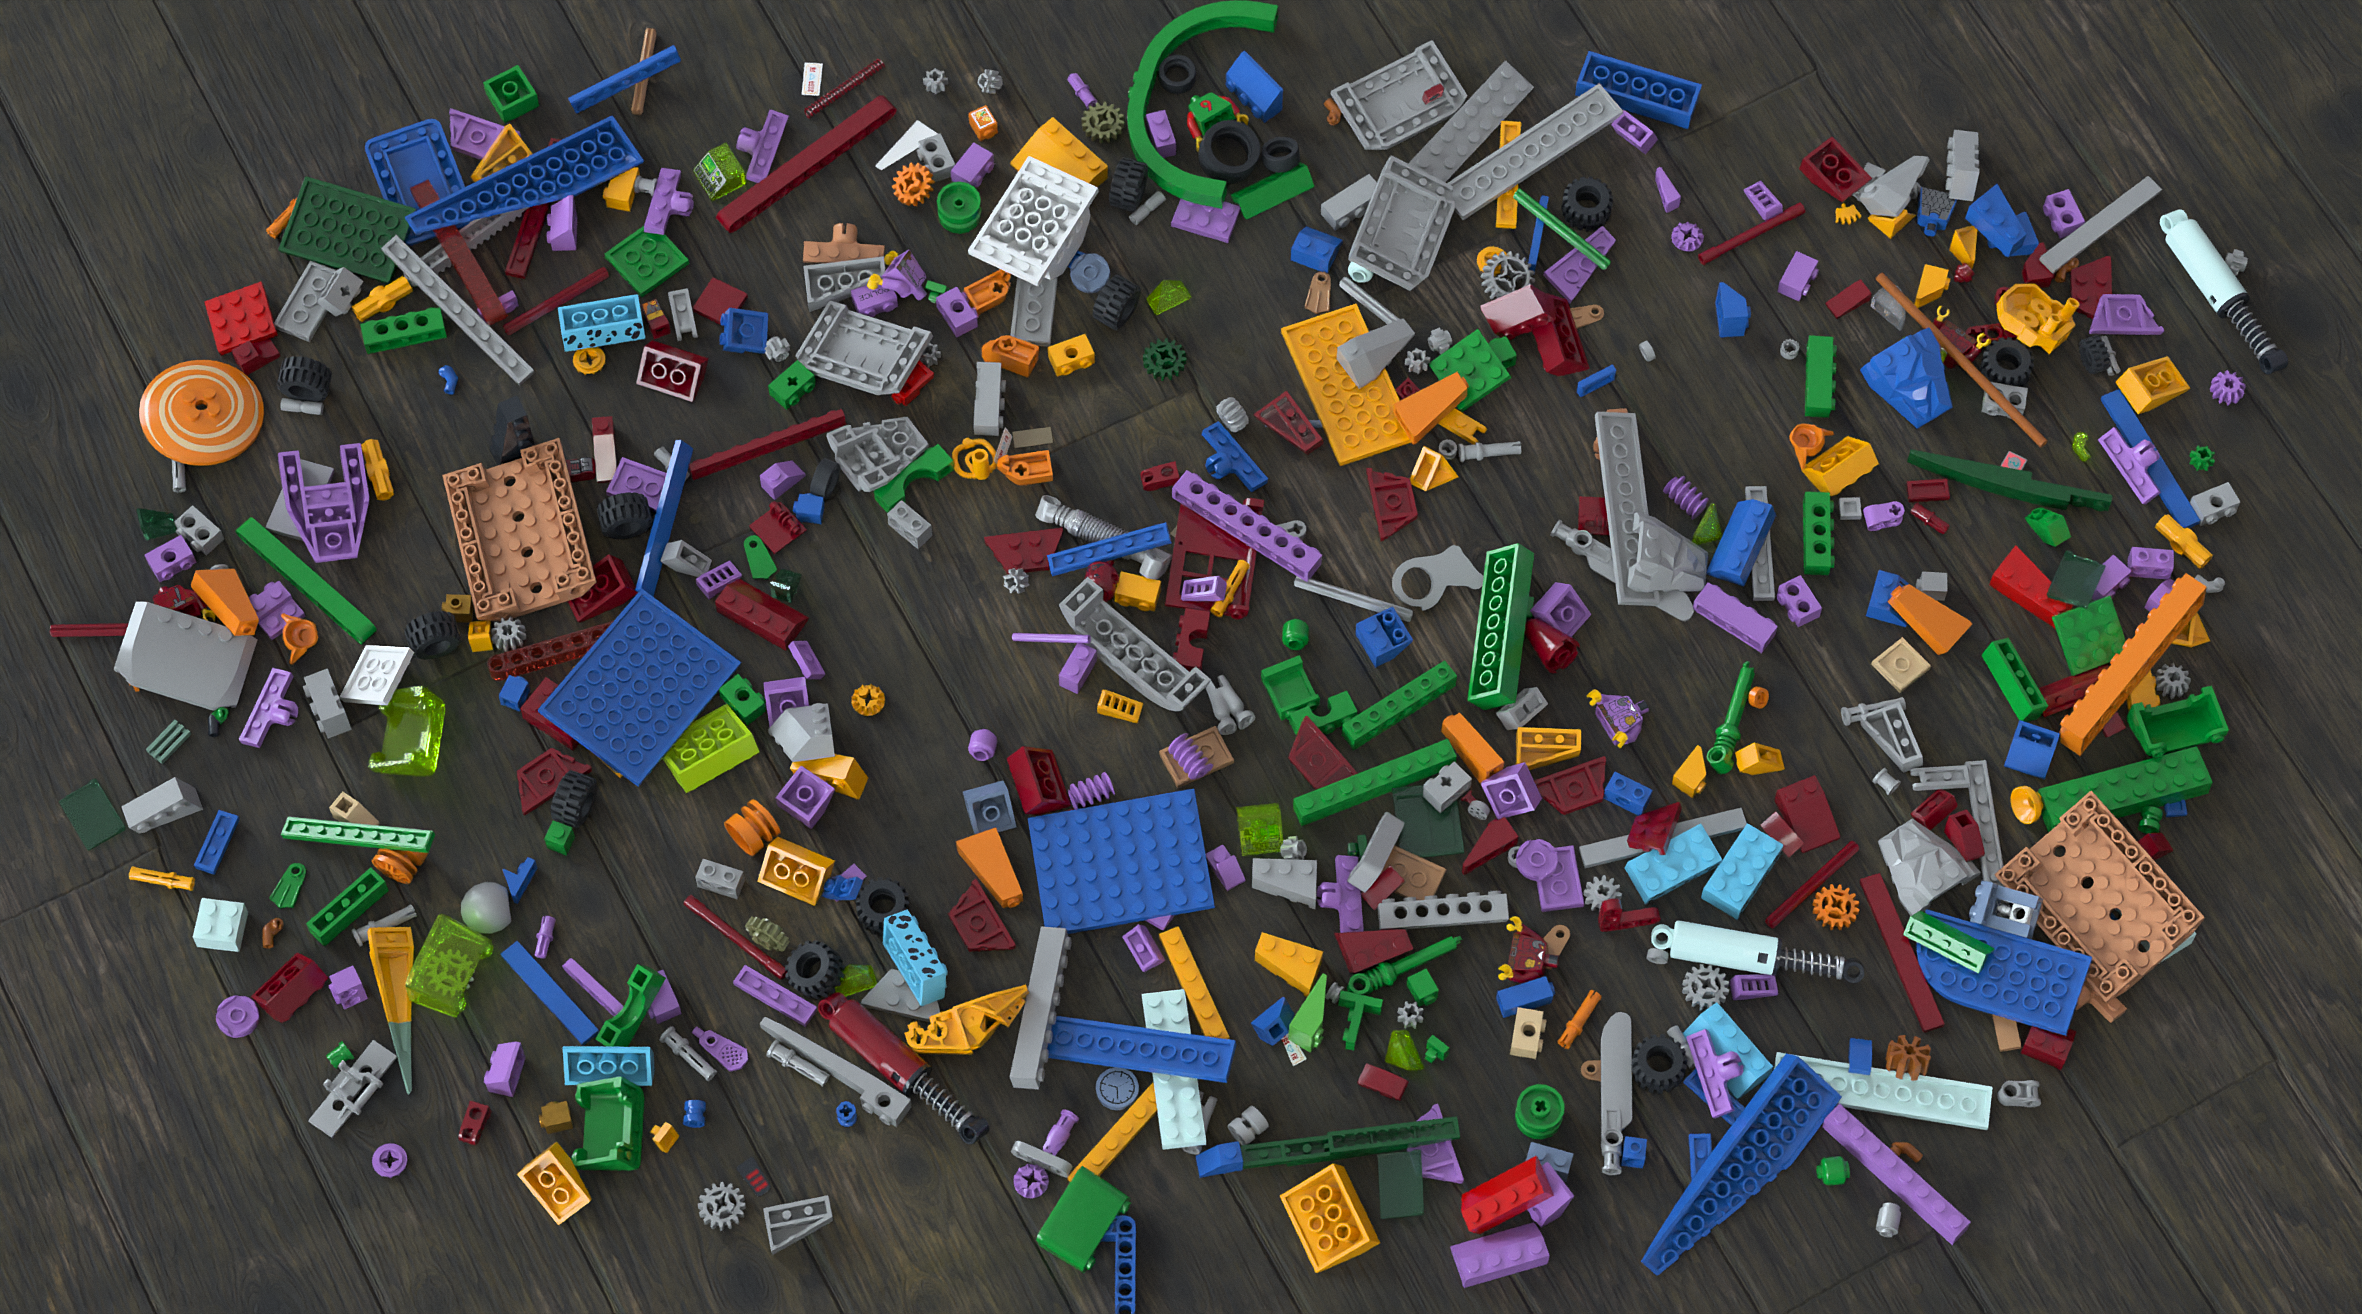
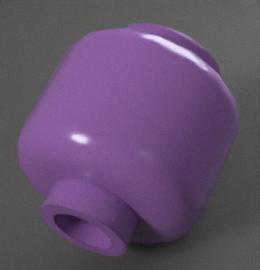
M987 729L973 732L968 747L969 753L979 761L992 758L998 742L997 737Z

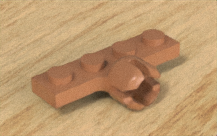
M838 223L834 225L833 240L831 242L804 241L803 262L824 264L884 256L885 246L858 244L857 227L847 223L846 234H844L845 227L843 223Z
M2085 980L2075 1009L2078 1010L2086 1003H2090L2110 1023L2127 1010L2116 997L2106 1003L2087 980Z

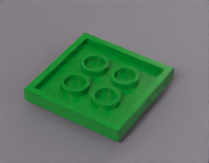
M644 226L604 253L608 262L641 298L689 264V260L665 234L644 232Z
M1479 329L1428 363L1439 380L1458 372L1461 378L1464 377L1469 386L1467 388V397L1457 405L1461 412L1512 378Z
M2105 596L2052 616L2071 675H2077L2109 663L2116 653L2120 654L2123 651V645L2126 640L2111 596Z

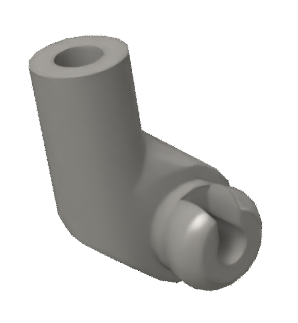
M2198 574L2194 578L2207 586L2206 593L2220 592L2225 585V581L2220 577H2217L2214 581H2207Z

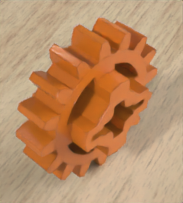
M910 163L909 168L903 166V172L897 171L899 177L893 178L896 184L892 188L896 190L893 194L900 202L905 203L907 206L911 204L917 206L918 201L922 204L924 203V197L930 198L928 192L934 191L931 185L935 181L931 179L934 175L927 167L922 166L920 163H917L916 166Z
M1830 884L1829 890L1823 887L1821 893L1817 892L1816 899L1812 904L1815 907L1813 914H1818L1816 921L1823 920V927L1829 924L1830 930H1833L1834 926L1842 930L1843 925L1848 928L1851 922H1855L1857 918L1855 915L1859 913V909L1856 908L1859 905V901H1854L1855 893L1849 894L1850 888L1842 890V885L1839 884L1838 888L1835 889L1833 884ZM1823 901H1825L1826 905L1824 909L1822 908ZM1848 905H1849V908H1850L1849 914H1847V910H1846V908H1847Z

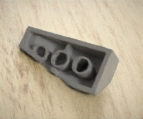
M1913 156L1866 186L1859 198L1869 213L1872 215L1898 217L1911 199L1909 194L1911 190L1916 189L1917 184L1915 182L1917 178L1922 176L1930 159L1926 156Z
M1403 318L1357 336L1337 347V360L1360 389L1378 378L1380 372L1392 362L1394 356L1406 346L1415 333Z

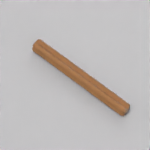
M647 28L645 31L640 62L653 56L656 40L655 29ZM649 77L636 83L631 108L634 115H641L643 112Z

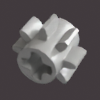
M936 68L930 72L927 71V78H923V84L927 85V92L931 91L937 94L940 91H945L948 78L945 77L944 71L940 72Z
M985 69V73L979 76L978 85L982 88V92L996 94V90L1001 88L1002 78L998 75L999 71Z
M2234 249L2232 254L2227 253L2225 258L2226 264L2235 276H2237L2239 271L2244 272L2248 258L2243 257V251Z
M1440 328L1432 330L1431 337H1428L1429 346L1433 352L1437 351L1443 354L1448 350L1449 345H1452V338L1447 330L1443 331Z
M773 337L767 341V347L764 349L769 360L774 358L776 362H780L788 357L790 345L786 338L780 340L779 337Z
M929 343L919 359L928 368L933 364L937 365V358H941V352L937 351L938 345Z
M1416 348L1412 352H1407L1408 358L1405 359V365H1409V372L1413 371L1419 374L1423 370L1427 371L1430 357H1425L1426 350L1422 351Z
M1023 568L1008 570L1009 574L1003 576L1005 578L1004 587L1009 589L1010 593L1017 592L1019 594L1024 592V587L1029 586V575L1023 572Z
M1297 836L1288 837V840H1283L1280 852L1284 859L1302 860L1306 855L1307 847L1303 840H1298Z
M1406 1001L1404 1008H1398V1013L1400 1014L1398 1022H1403L1405 1029L1408 1026H1413L1416 1029V1023L1423 1022V1017L1420 1016L1423 1014V1008L1418 1009L1416 1006L1417 1002L1408 1004Z

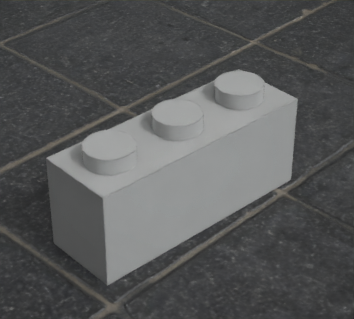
M1370 174L1366 175L1322 203L1321 215L1335 231L1346 227L1350 221L1356 217L1360 218L1365 214L1377 182Z

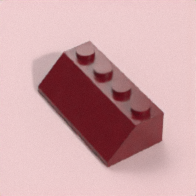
M1546 293L1554 300L1556 320L1549 322L1545 326L1532 329L1546 373L1563 376L1588 370L1589 365L1568 300Z
M741 579L726 585L715 601L717 613L785 651L788 650V645L795 640L809 620V617Z

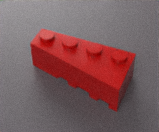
M2016 545L1994 572L1989 584L2053 628H2055L2052 616L2071 610L2074 606Z

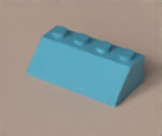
M1717 1002L1700 1014L1683 1032L1686 1038L1689 1035L1707 1029L1709 1030L1717 1056L1730 1051L1739 1055L1742 1062L1738 1063V1066L1743 1065L1744 1071L1742 1075L1727 1082V1088L1736 1100L1740 1099L1771 1074L1773 1066Z
M563 1046L565 1085H577L579 1083L622 1076L638 1086H652L654 1054L651 1047Z

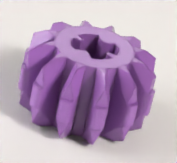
M2228 370L2224 374L2219 372L2212 379L2210 392L2213 393V399L2219 398V404L2223 401L2226 402L2227 406L2231 402L2236 404L2243 397L2246 386L2242 383L2243 377H2236V372L2233 375Z

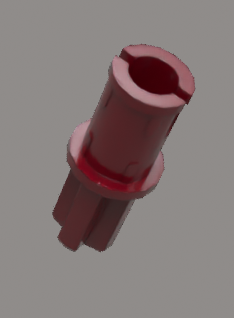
M1918 502L1911 509L1910 513L1923 521L1925 526L1930 525L1941 534H1945L1948 531L1949 524L1937 517L1934 511L1927 510Z

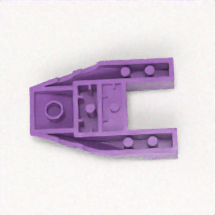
M361 443L340 445L344 482L304 487L299 450L278 453L286 510L315 563L358 557L369 504Z

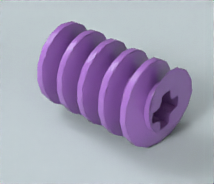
M1685 476L1679 479L1674 477L1667 483L1663 492L1669 494V498L1674 499V502L1680 505L1682 510H1686L1688 516L1692 515V519L1697 518L1706 508L1709 499L1701 500L1702 492L1695 495L1697 488L1689 489L1691 482L1689 481L1684 484Z
M1185 733L1171 743L1168 751L1178 761L1179 766L1183 767V771L1188 773V777L1191 780H1195L1207 774L1213 768V764L1205 765L1208 758L1200 759L1203 752L1199 751L1196 753L1198 745L1190 746L1193 743V739L1185 740L1188 736Z
M1105 772L1101 774V779L1098 775H1095L1093 781L1090 778H1086V785L1082 781H1078V788L1072 783L1070 791L1068 790L1075 810L1078 809V803L1085 808L1087 800L1093 805L1095 797L1101 802V795H1104L1107 799H1109V792L1115 795L1112 782Z

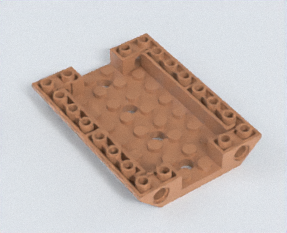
M560 438L520 450L522 458L499 466L485 469L483 464L479 463L442 475L478 620L501 621V618H504L507 621L510 616L516 618L581 597L596 583ZM509 479H516L514 485L506 486V482ZM524 514L522 521H515L517 515ZM533 550V554L530 557H523L525 551ZM535 586H542V590L539 593H532Z
M2090 791L2059 818L2061 822L2032 848L2025 847L1994 875L2006 888L2043 898L2037 924L2057 947L2092 957V963L2086 980L2107 1003L2130 989L2187 940L2205 917L2099 798ZM2058 846H2064L2066 849V853L2062 857L2055 856V849ZM2087 877L2092 878L2094 881L2093 886L2089 889H2085L2082 885L2083 880ZM2114 909H2119L2122 912L2119 920H2112L2110 917ZM2142 941L2150 943V948L2147 952L2139 951L2138 946Z

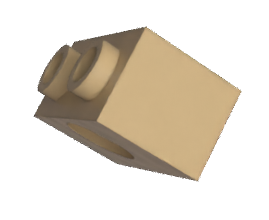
M1518 1007L1510 1055L1536 1059V1054L1541 1052L1543 1040L1539 1039L1540 1032H1544L1546 1020L1542 1019L1543 1011ZM1529 1030L1532 1031L1534 1035L1529 1037L1526 1036L1523 1032Z

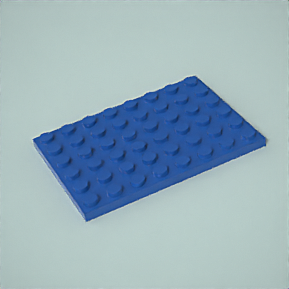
M641 589L540 706L538 712L639 787L719 692V688L740 667L741 662Z
M1194 789L1028 818L1045 927L1066 928L1067 933L1071 934L1215 908Z

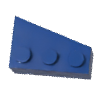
M1998 184L1969 206L1965 219L2003 254L2010 257L2022 247L2026 232Z

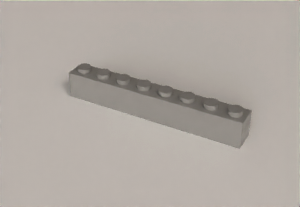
M1041 927L1028 987L1029 994H1027L1010 1074L1012 1085L1015 1088L1039 1089L1040 1081H1044L1045 1070L1043 1066L1044 1062L1047 1063L1049 1056L1047 1046L1048 1043L1052 1042L1051 1027L1056 1022L1055 1007L1059 1006L1060 1003L1059 987H1063V968H1066L1068 963L1066 953L1071 948V937H1068L1066 928Z

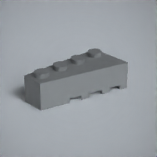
M884 256L804 266L809 312L825 307L829 300L839 302L850 298L851 290L867 285L872 274H878L883 279L882 275L885 272Z

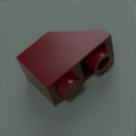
M2044 242L2039 243L2024 263L2022 270L2024 284H2036L2039 288L2050 287L2051 281L2054 279V273L2039 260L2043 254L2049 251L2045 249Z
M1968 810L1950 815L1944 833L1965 861L1969 862L1984 856L1985 850L1979 826Z

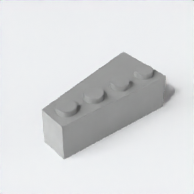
M1954 130L1953 137L1948 139L1947 149H1951V151H1948L1947 163L1950 164L1947 166L1946 176H1950V178H1947L1946 190H1949V198L1973 201L1979 176L1978 132Z

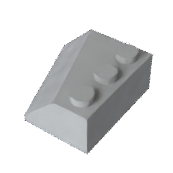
M816 703L812 706L786 709L768 729L770 736L775 737V742L783 747V751L792 762L835 757L828 703Z

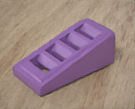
M1659 167L1656 170L1655 180L1664 209L1668 213L1679 207L1681 196L1663 169Z
M1762 181L1744 189V193L1765 221L1783 212L1782 204Z
M728 561L698 577L696 584L705 596L711 599L724 590L726 585L740 579L742 574L731 561ZM729 568L734 575L730 576L726 570ZM721 573L726 577L725 580L720 576ZM716 577L719 583H716L713 579Z
M1220 576L1185 580L1181 599L1183 601H1222L1225 598L1227 583Z
M1735 975L1730 980L1733 1000L1778 995L1776 978L1772 975ZM1764 981H1767L1769 990H1766ZM1756 982L1759 983V988H1760V990L1757 989V983H1756Z

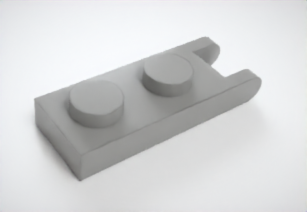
M688 288L668 292L677 340L682 341L681 333L691 331L693 337L697 338Z
M1967 765L1913 768L1910 770L1911 776L1920 777V783L1912 785L1915 791L1969 788L1970 786Z

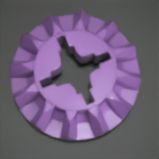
M1687 221L1685 224L1679 223L1673 229L1671 238L1673 244L1678 249L1694 251L1701 246L1704 235L1702 229H1699L1696 223L1693 225ZM1691 232V237L1684 241V235Z
M392 1143L379 1147L372 1158L374 1170L381 1176L389 1178L400 1175L406 1169L408 1161L405 1150L401 1146ZM390 1153L393 1160H397L396 1162H392L391 1168H389L388 1164L384 1162L388 1160V1157H390Z
M1026 1164V1166L1019 1168L1014 1175V1187L1023 1197H1039L1048 1187V1175L1044 1168L1042 1169L1037 1164ZM1034 1173V1179L1037 1182H1033L1028 1188V1181L1025 1179L1030 1178Z

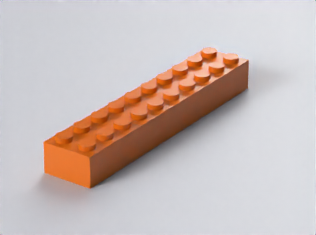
M2187 573L2182 578L2176 579L2172 585V591L2169 594L2165 593L2161 598L2159 607L2157 609L2153 608L2150 611L2145 624L2141 623L2135 631L2136 635L2132 639H2127L2124 643L2123 651L2120 654L2116 653L2110 662V667L2108 669L2104 668L2101 671L2095 685L2091 684L2088 687L2084 699H2079L2075 703L2074 711L2070 716L2067 714L2062 719L2059 731L2061 744L2079 756L2082 755L2203 606L2207 586Z

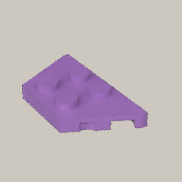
M450 109L452 150L482 160L504 126Z
M2103 294L2099 299L2089 333L2161 335L2164 332V328L2156 324L2153 319L2155 315L2146 306V302L2141 295Z
M1435 1104L1432 1106V1109L1417 1121L1443 1118L1439 1105ZM1451 1141L1407 1148L1415 1176L1454 1183L1464 1182Z

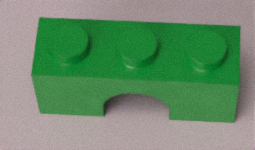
M1348 691L1328 698L1327 707L1330 713L1326 716L1319 717L1314 715L1309 706L1290 713L1289 722L1295 735H1297L1305 716H1308L1319 730L1325 734L1332 733L1336 728L1341 727L1342 724L1357 716L1358 711Z

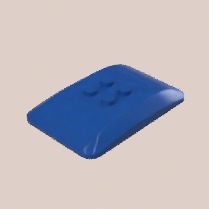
M427 119L371 138L365 144L368 160L385 200L419 210L465 187L442 126L436 119ZM472 221L417 234L411 228L406 245H414L465 227Z

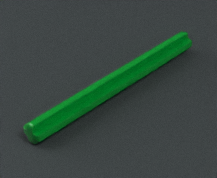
M1518 189L1515 192L1513 198L1601 269H1607L1611 263L1607 257L1522 189Z

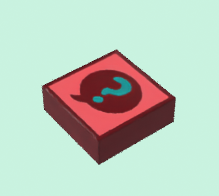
M1439 83L1424 91L1422 100L1425 105L1443 95L1444 87L1442 84Z

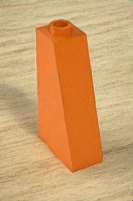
M1458 372L1393 404V413L1413 445L1418 443L1467 397L1468 383L1464 377H1460Z
M196 570L191 587L234 636L254 635L259 618L236 570Z
M1910 584L1896 587L1891 592L1892 597L1888 600V603L1937 655L1948 652L1972 625L1968 619Z
M1461 713L1455 716L1450 715L1444 719L1441 732L1449 739L1450 744L1480 784L1482 781L1503 770L1504 761Z
M996 827L956 841L959 855L1002 908H1013L1018 906L1020 902H1023V893Z

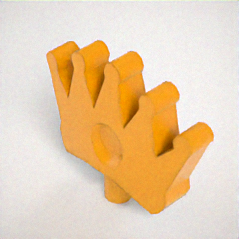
M1843 203L1842 208L1835 210V223H1838V219H1840L1842 225L1845 224V220L1850 225L1851 219L1853 222H1856V216L1861 218V214L1855 205L1846 207V204Z

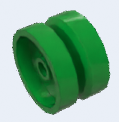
M954 182L946 185L939 192L937 207L941 225L946 230L958 234L967 233L975 229L980 223L982 216L981 199L976 188L965 182Z
M1536 1084L1526 1088L1517 1100L1515 1121L1520 1131L1532 1139H1545L1551 1137L1559 1130L1564 1115L1562 1096L1548 1085Z

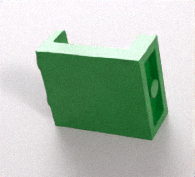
M1300 655L1261 670V680L1281 721L1284 719L1289 720L1290 713L1307 706L1310 707L1311 711L1319 706L1320 697L1318 694H1315L1307 678Z

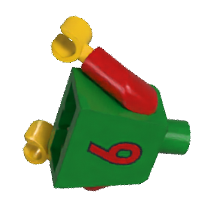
M1208 93L1203 97L1195 95L1191 98L1188 106L1190 112L1187 115V126L1193 139L1196 138L1197 151H1199V145L1203 139L1201 136H1204L1214 124L1224 120H1234L1235 118L1239 122L1243 121L1246 125L1249 121L1248 116L1239 113L1240 110L1229 97L1217 96L1214 93Z

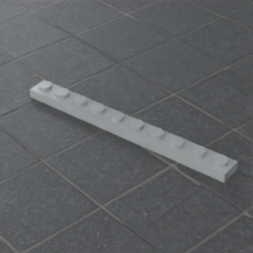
M397 235L381 248L519 386L535 373Z

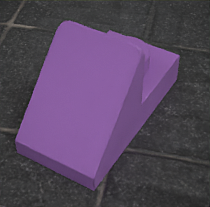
M1224 845L1206 854L1207 862L1227 891L1245 881L1235 855L1231 856Z

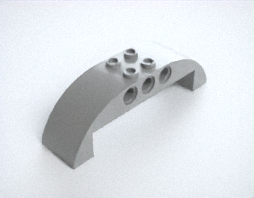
M1089 577L1059 604L1064 617L1077 635L1091 636V642L1085 643V645L1097 650V657L1157 705L1171 711H1181L1211 682V679L1196 666L1190 672L1108 605L1103 600V589Z

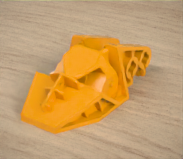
M1026 985L995 992L954 1006L953 1009L929 1017L931 1024L928 1026L927 1031L918 1026L917 1021L912 1022L908 1025L909 1032L905 1033L907 1043L913 1051L919 1054H974L973 1050L982 1047L1000 1024L1005 1025L1007 1028L1010 1026L1025 1004L1024 999L1029 994ZM988 1021L995 1022L991 1027L987 1029ZM938 1027L940 1028V1030H942L941 1037L937 1036L939 1031ZM917 1034H919V1036L922 1038L920 1044H917Z

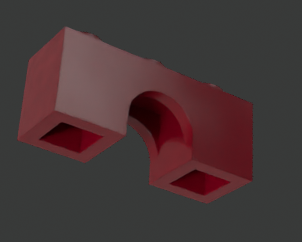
M1185 608V614L1180 615L1179 627L1182 630L1181 634L1177 633L1175 646L1179 647L1178 652L1173 653V659L1189 672L1195 666L1200 671L1202 668L1203 649L1193 647L1190 642L1196 638L1207 639L1210 623L1209 611Z

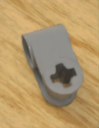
M2035 1080L2006 1081L1997 1094L1998 1101L2004 1106L2037 1107L2041 1105V1100L2038 1098L2040 1084ZM2005 1090L2012 1092L2013 1096L2006 1095Z

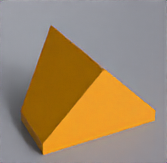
M1903 209L1898 217L1871 215L1868 219L1891 239L1917 214L1908 213L1907 210Z
M1974 226L1955 230L1949 249L1962 264L1966 263L1971 269L1975 261L1977 229Z
M1424 446L1410 481L1412 485L1428 491L1458 478V475L1442 454Z
M2198 613L2195 614L2172 644L2194 647L2210 641Z

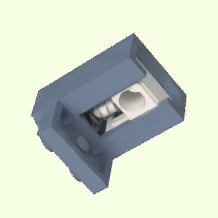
M1982 881L1981 885H1978L1976 888L1975 897L1977 899L1975 906L1972 905L1969 912L1970 922L2032 939L2043 898L1999 886L1989 881ZM2001 900H2002V901H2005V902L2012 903L2013 906H2012V907H2009L2010 905L2005 906L2006 904L2000 905V904H2002V903H2001ZM2020 909H2024V918L2018 920L2017 912ZM1998 911L2000 912V914L2002 913L2004 915L2006 914L2010 916V918L2006 919L1997 916Z

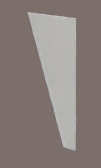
M917 120L877 163L876 167L883 170L919 147L918 141L937 135V133Z

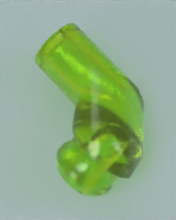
M2078 432L2074 436L2072 449L2085 462L2091 457L2084 448L2088 435L2085 432Z

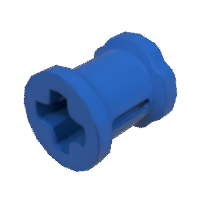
M847 1101L841 1102L836 1109L838 1122L844 1127H850L857 1120L855 1106ZM844 1112H849V1116L845 1117Z

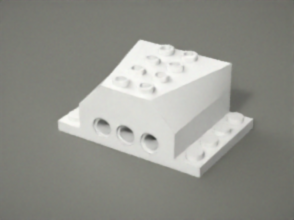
M1028 156L970 246L969 254L1036 286L1040 285L1044 277L1052 280L1062 275L1083 243L1090 221L1089 206L1099 192L1098 188Z

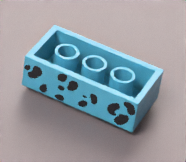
M638 294L558 307L565 352L645 339Z
M1747 823L1703 888L1701 899L1738 920L1780 857L1784 845Z
M1699 824L1672 838L1666 855H1659L1658 850L1652 849L1650 852H1646L1627 862L1625 870L1646 905L1718 867L1722 858L1702 824Z
M907 909L884 918L883 945L921 1007L944 998L945 988H947V968L944 963L941 964L938 960L935 948L930 947L925 932H921L915 916H911Z

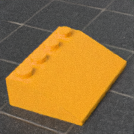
M1054 117L1035 132L1010 162V165L1019 172L1028 156L1095 187H1098L1108 179V166Z
M1332 1164L1280 1195L1316 1273L1363 1254L1380 1243L1344 1166Z

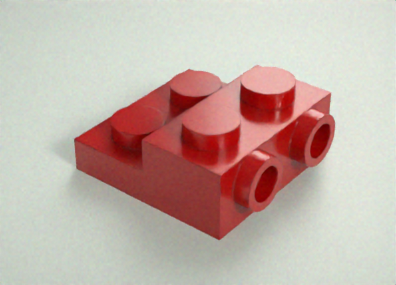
M919 360L899 393H892V399L897 404L902 403L907 406L920 394V389L934 378V373Z

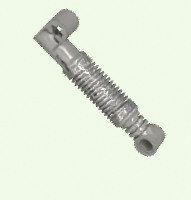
M1048 495L1042 496L1035 514L1039 520L1046 523L1055 522L1057 525L1060 524L1061 527L1064 526L1067 529L1068 533L1079 538L1082 537V540L1085 539V541L1088 540V542L1092 543L1129 533L1122 530V528L1119 529L1115 525L1112 526V524L1102 521V519L1099 520V518L1093 517L1089 513L1086 514V512L1080 509L1071 510V508H1067L1065 505L1062 506L1058 499ZM1153 548L1122 558L1127 560L1133 559L1141 563L1140 574L1146 578L1156 580L1168 569L1172 555L1158 548Z

